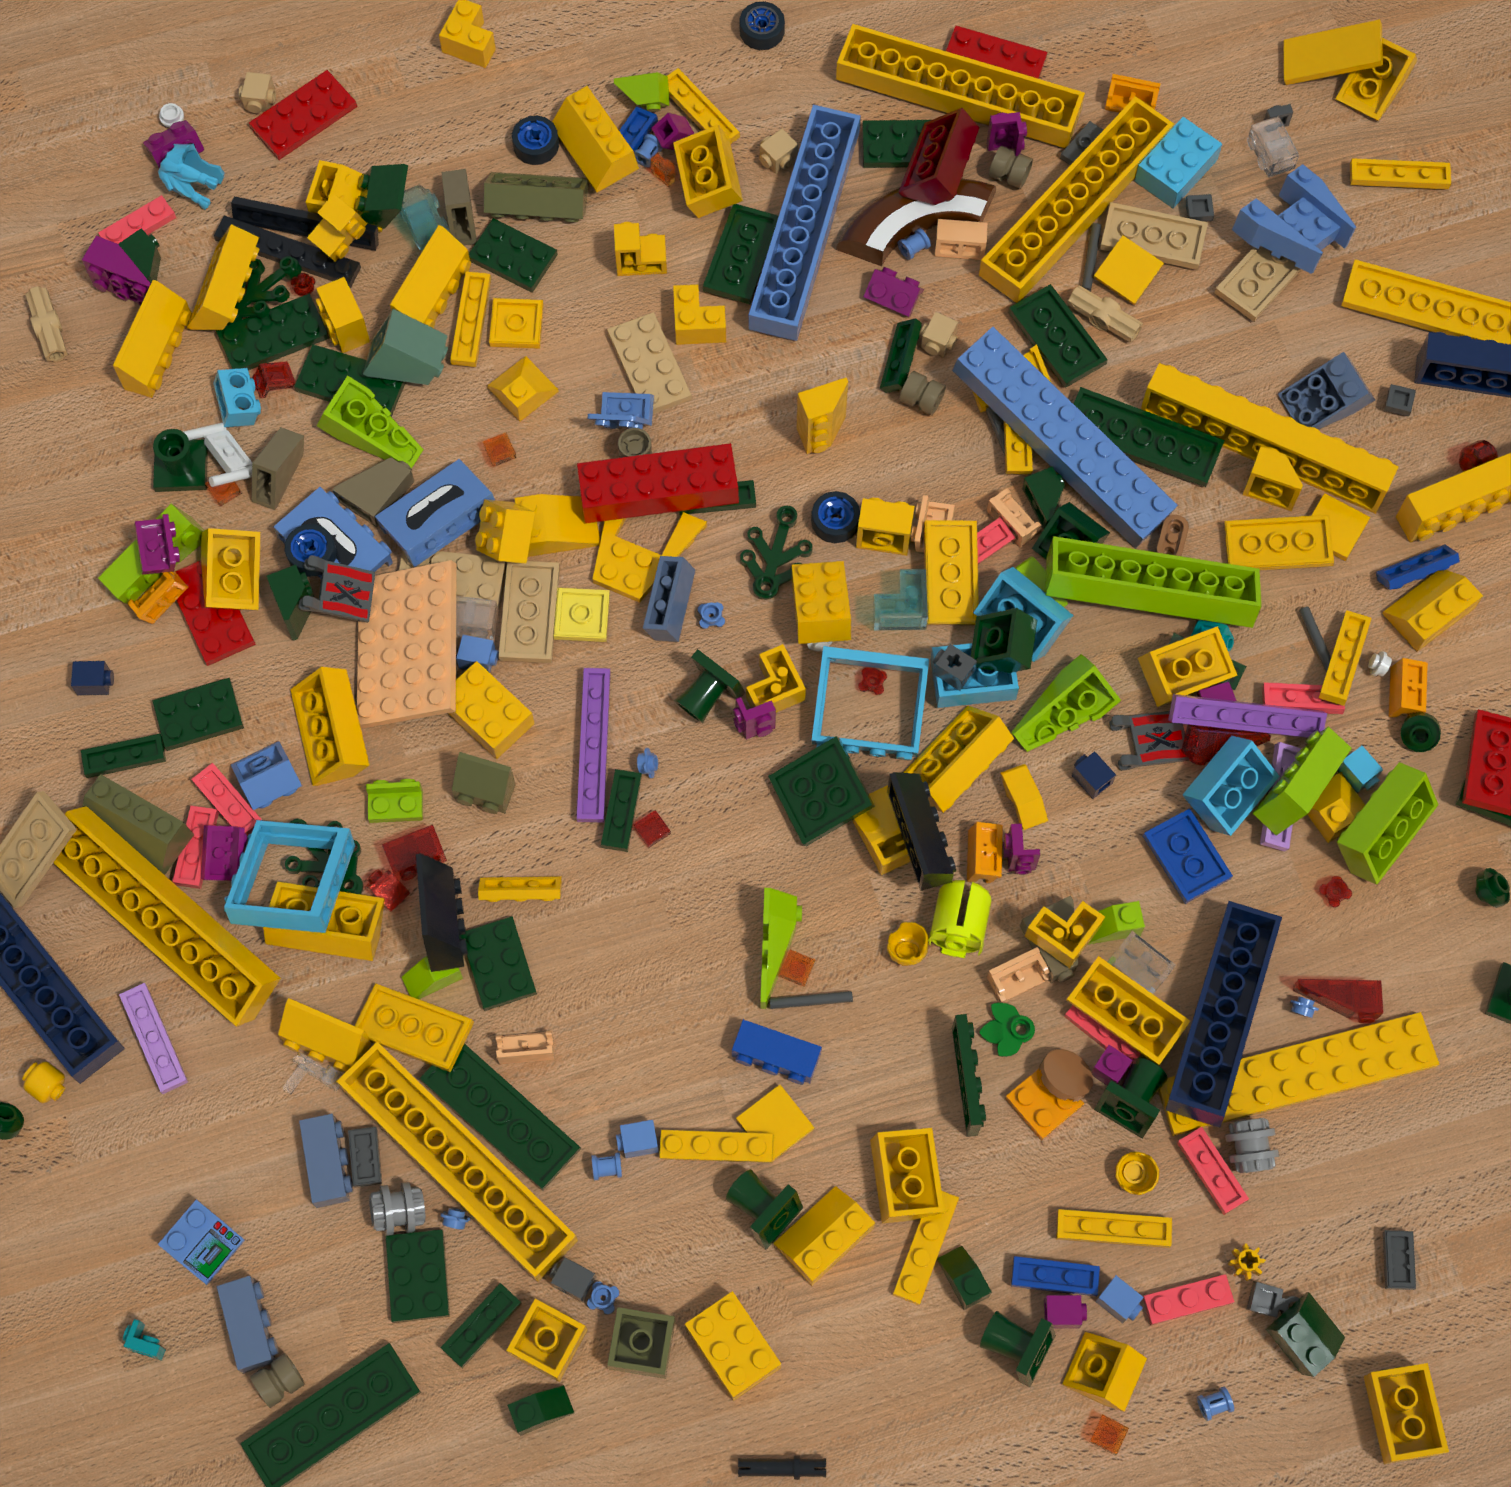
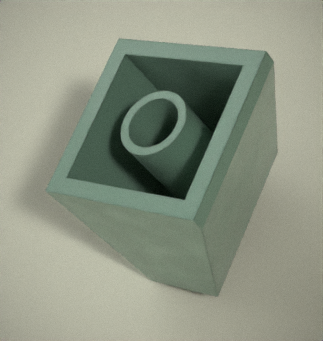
M392 309L372 339L363 374L369 377L429 385L434 377L438 378L443 370L444 364L441 361L448 351V347L445 346L448 335Z

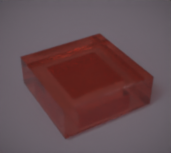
M656 810L633 824L634 829L648 848L671 834L670 829Z

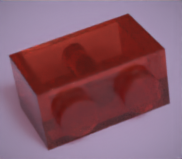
M433 824L382 844L396 881L400 879L406 881L417 876L416 854L422 853L441 863L447 861Z

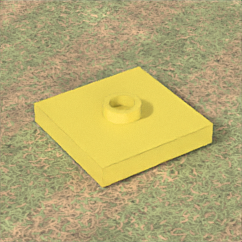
M557 588L554 640L606 642L610 590Z

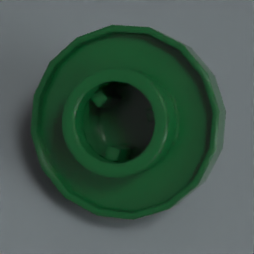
M1418 712L1411 714L1404 720L1401 726V739L1408 749L1415 752L1432 750L1437 746L1441 737L1439 722L1428 713Z
M1486 868L1477 874L1475 892L1482 902H1486L1495 908H1499L1509 902L1510 887L1502 874L1492 868Z
M0 1102V1139H12L21 1132L24 1125V1117L17 1107L9 1103Z

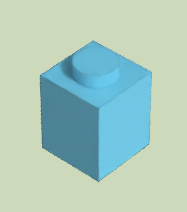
M1360 746L1344 759L1337 771L1339 773L1342 772L1353 789L1359 793L1364 788L1369 791L1380 782L1378 777L1383 768L1363 746Z

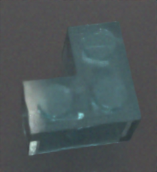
M419 184L404 191L402 209L399 213L401 218L408 224L416 246L422 251L438 225L443 226L447 231L449 227L444 216H439L437 208L440 205L435 194H431L429 189H425Z
M900 569L898 579L899 594H874V631L926 630L928 621L926 569Z

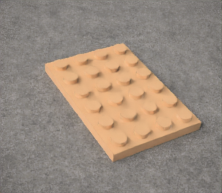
M452 560L375 576L369 622L358 621L357 715L361 729L456 712L457 564Z

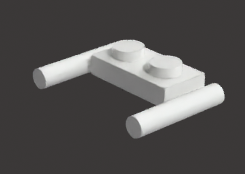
M223 422L183 431L189 441L204 437V444L226 472L209 477L211 487L252 477V461L229 431L226 430Z

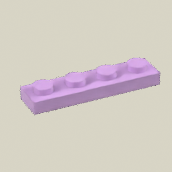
M1282 742L1275 744L1272 767L1280 777L1268 790V793L1283 776L1285 770L1295 761L1294 757L1301 748ZM1263 824L1260 844L1281 851L1288 850L1293 824L1277 836Z
M143 983L119 994L160 1092L165 1094L188 1083L148 986Z

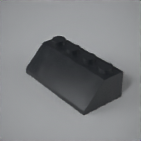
M890 773L887 793L920 891L952 882L954 872H956V865L953 857L947 856L945 847H948L944 831L939 832L936 823L939 822V816L936 807L930 806L928 797H931L927 782H922L920 774Z
M422 853L416 854L422 937L430 970L435 972L464 967L463 955H468L466 938L462 939L461 935L466 934L464 918L459 916L464 914L462 898H458V894H462L460 878H455L452 867Z

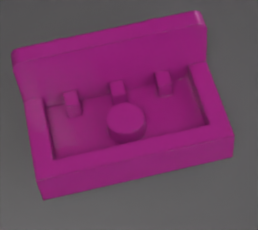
M1020 112L991 115L986 142L988 151H995L1000 146H1004L1008 149L1012 148L1014 155L1018 156L1021 150L1025 149L1024 137L1027 136L1026 122L1021 121Z
M187 120L175 122L169 129L162 133H154L148 140L143 142L148 153L154 158L158 168H160L161 162L166 158L167 152L175 147L173 144L194 143L198 154L204 151V147L195 129Z
M883 267L882 270L875 269L863 297L910 317L919 295L924 291L923 288L918 287L920 282L907 276L905 280L896 277V271L887 267Z
M163 514L162 519L135 521L134 525L142 575L173 572L176 562H180L178 546L173 547L172 537H176L174 521L169 522L168 514Z
M742 698L736 699V708L733 709L735 716L733 722L738 733L743 732L746 740L757 735L758 737H764L773 731L772 729H775L776 709L772 700L746 710Z
M1011 824L1009 832L1004 834L1002 856L1008 860V872L1015 871L1019 875L1029 874L1036 870L1040 858V849L1024 850L1022 824Z
M204 825L201 864L202 880L232 881L233 875L237 874L240 866V856L247 845V835L244 827Z

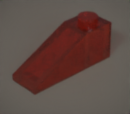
M1188 724L1181 752L1190 759V762L1197 765H1205L1206 762L1212 760L1231 736L1252 740L1256 746L1269 742L1271 735L1263 732Z
M1298 979L1293 985L1294 992L1344 1017L1358 1019L1359 1023H1373L1383 1014L1381 980Z

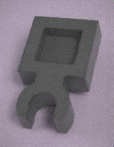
M1253 1281L1246 1310L1277 1318L1279 1310L1283 1314L1288 1310L1289 1304L1291 1302L1295 1303L1299 1298L1295 1296L1282 1298L1284 1289Z

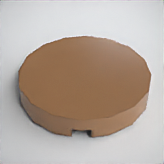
M1055 1049L1049 1052L1039 1065V1071L1041 1070L1043 1075L1041 1080L1044 1086L1059 1099L1079 1101L1090 1092L1093 1086V1075L1089 1066L1074 1052L1065 1049Z

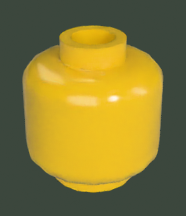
M47 1061L39 1064L37 1062L33 1063L22 1077L25 1092L40 1103H47L51 1099L54 1101L58 1100L66 1089L63 1086L65 1075Z

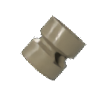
M1000 146L992 161L989 176L1000 181L1007 179L1008 184L1021 189L1030 173L1033 158L1021 153L1015 156L1013 150Z
M912 371L903 386L899 400L912 407L918 404L919 410L932 416L942 401L946 386L935 380L927 382L926 376Z
M630 428L621 433L618 439L619 458L652 454L649 434L640 428Z
M286 1353L271 1362V1370L267 1368L260 1369L250 1376L256 1390L269 1408L282 1401L284 1391L292 1394L305 1385L303 1378Z

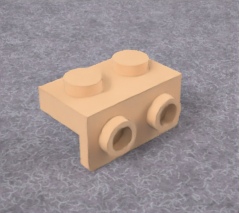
M923 495L922 503H917L915 518L919 519L917 527L913 526L911 533V542H915L916 552L924 553V521L953 520L955 505L929 502V496Z

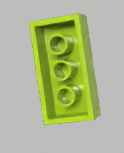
M1399 762L1387 774L1385 781L1378 790L1372 793L1370 800L1356 814L1350 826L1341 833L1337 844L1351 874L1377 885L1437 808L1438 802L1425 772Z

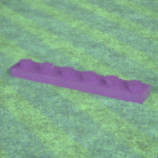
M584 668L577 822L604 823L610 668Z
M1173 694L1168 720L1172 723L1309 737L1316 730L1319 733L1324 730L1327 713L1320 710Z

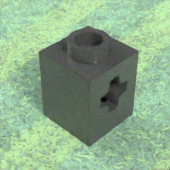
M950 644L945 651L941 649L933 660L935 664L933 674L961 691L974 673L977 661Z
M565 1257L562 1263L557 1262L549 1276L552 1278V1287L582 1303L596 1279L595 1273Z

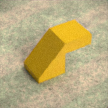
M1022 764L1001 772L1006 796L1014 803L1022 829L1026 830L1047 822L1048 818L1042 796L1027 765Z

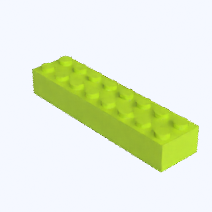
M1053 536L1046 558V596L1253 628L1262 607L1260 570L1258 568Z

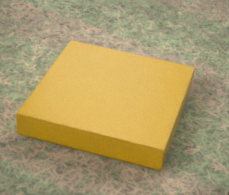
M1122 235L1093 278L1135 305L1164 263Z
M493 298L490 347L540 349L543 300Z
M1324 493L1311 516H1330L1333 555L1346 561L1370 517Z
M778 1085L736 1118V1121L746 1133H771L774 1135L773 1162L815 1130L812 1123L781 1085Z

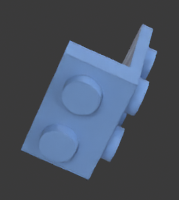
M603 392L601 414H588L587 419L595 421L594 425L604 426V428L619 429L620 426L628 427L627 429L640 428L643 430V425L652 426L654 395Z

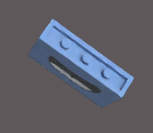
M458 459L384 509L375 518L383 533L390 535L405 552L409 562L416 567L480 523L479 513L484 499H495L492 492Z
M321 487L316 489L273 526L277 537L284 544L288 535L299 526L316 524L324 527L331 534L337 549L335 563L374 572L383 564L387 566L393 564L390 548L383 541L378 543L373 538L374 534L365 524L361 526L356 522L357 518L354 513L348 508L343 509L339 505L340 502L331 491L326 493ZM310 547L306 550V552L310 550L315 551V548Z

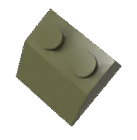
M460 752L452 786L454 798L457 799L456 801L465 806H472V804L481 806L484 811L491 814H497V812L505 814L516 786L511 767Z

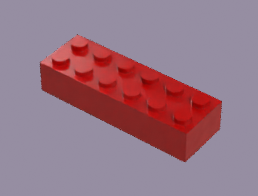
M731 443L577 463L585 524L739 503L738 483Z

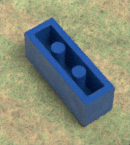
M743 1019L732 1048V1057H735V1061L742 1065L751 1066V1064L762 1067L761 1070L765 1073L775 1076L780 1073L788 1076L789 1081L803 1085L804 1082L811 1083L822 1047Z

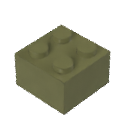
M617 1307L607 1364L608 1369L666 1379L676 1322L675 1316Z

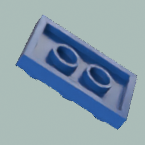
M1190 808L1143 834L1144 840L1185 904L1231 880L1233 877Z

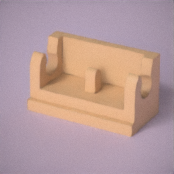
M938 219L935 256L982 260L986 250L988 223Z
M1007 488L989 500L987 512L994 520L999 517L1002 518L1016 537L1013 541L1021 548L1041 533L1042 528L1039 522L1035 523L1012 498L1011 491Z
M1036 947L989 970L987 979L1000 1003H1004L1049 981L1048 973L1050 971L1039 948Z
M553 1031L507 1036L496 1035L498 1049L496 1054L499 1065L555 1060Z

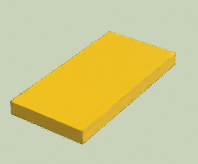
M1380 19L1284 39V82L1286 85L1383 66L1382 23Z
M1329 515L1224 522L1227 564L1258 568L1259 570L1328 567L1334 565Z
M925 520L926 625H975L977 615L973 612L979 605L977 521Z
M375 983L354 1026L364 1030L372 1043L378 1042L385 1048L451 1072L474 1021L468 1017Z

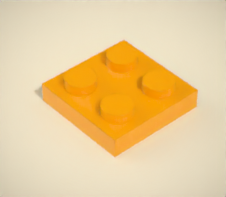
M1038 1069L1007 1094L1005 1099L1042 1141L1082 1108L1085 1103L1082 1100L1073 1101L1074 1099H1067L1065 1101L1050 1093L1041 1080L1043 1075L1041 1070L1039 1071Z

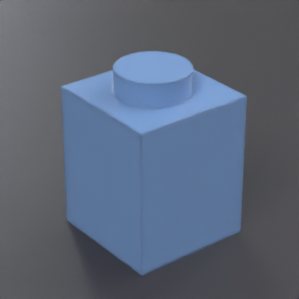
M462 635L456 659L460 669L467 670L477 661L490 673L492 666L497 664L499 651L495 648L494 640Z
M653 1120L620 1125L621 1134L616 1135L618 1151H624L625 1158L659 1153Z
M1116 1275L1095 1302L1123 1324L1128 1318L1132 1321L1136 1318L1143 1308L1139 1303L1144 1297Z

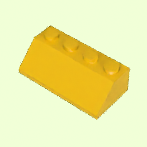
M588 86L565 98L552 122L557 128L558 138L596 193L639 169L634 151Z
M232 224L215 247L187 328L191 330H223L228 322H234L238 313L235 305L237 302L240 303L245 293V288H242L243 282H247L252 273V268L249 267L250 262L255 261L259 252V248L256 247L259 237Z
M438 225L390 304L391 311L395 309L432 328L435 327V320L438 315L443 314L450 295L456 293L462 275H465V272L469 271L471 267L468 249L443 226Z
M156 280L152 281L113 364L124 390L153 398L155 391L160 389L165 369L170 367L172 354L175 348L181 344L182 332L185 326H188L192 315L186 300Z
M320 667L290 689L313 786L354 777L370 766L347 669Z
M967 706L903 773L920 774L922 782L926 781L930 789L931 797H928L930 806H935L937 811L944 813L952 807L955 800L965 790L970 788L974 780L988 769L993 760L1006 750L1014 737L999 716Z
M277 881L269 907L310 911L318 888ZM339 891L325 933L263 927L265 944L373 961L380 939L385 900L379 897Z
M1099 956L1066 1000L1158 1066L1190 1023V1020Z

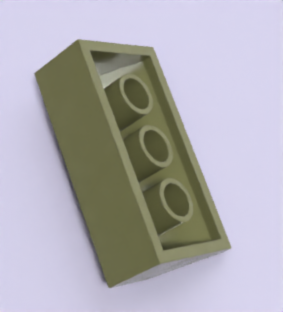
M491 172L484 183V213H490L492 217H505V214H511L519 219L540 216L541 220L546 221L554 220L556 217L564 218V221L578 222L579 219H583L586 213L589 181L587 178Z
M102 774L99 775L84 796L82 807L87 806L164 875L194 836L183 821Z

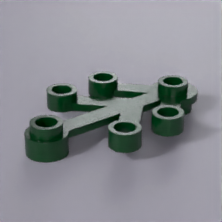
M290 256L284 257L280 261L279 269L260 284V278L265 271V266L260 259H255L254 262L251 261L249 267L252 268V273L246 294L240 303L237 302L235 305L238 313L233 323L242 320L243 317H266L270 313V308L266 304L267 301H277L280 303L287 301L290 293L284 285L276 286L273 291L267 290L284 277L292 280L301 274L302 267L297 259ZM245 281L243 282L242 288H244L246 285ZM256 302L253 307H247L249 304Z
M782 506L777 511L779 527L772 550H770L764 540L763 532L760 528L752 527L747 532L749 543L757 547L767 564L765 573H763L756 562V555L752 550H744L740 554L741 564L744 567H748L755 579L753 591L760 599L768 600L775 597L779 586L792 580V566L789 570L775 576L778 567L799 556L806 558L812 554L813 545L809 540H801L797 546L782 553L789 528H792L797 523V511L792 506ZM784 517H790L792 520L790 522H784L782 519ZM758 533L760 536L754 539L750 535ZM802 546H808L809 550L802 551L800 548ZM745 556H751L753 559L751 561H745L743 558ZM763 585L770 586V590L764 591L761 589V587Z
M294 819L289 822L307 825L302 819ZM332 821L327 825L328 827L337 826L343 828L342 824L338 821ZM354 840L357 850L352 853L340 891L361 895L363 881L356 875L361 846ZM307 847L318 861H302L296 856H290L285 861V868L290 874H298L299 872L324 873L331 849H328L327 854L324 849ZM291 862H298V866L295 869L289 868ZM308 875L303 879V886H306L309 881L313 880L316 882L314 886L316 888L319 887L321 881L313 875ZM353 882L354 886L351 889H345V884Z

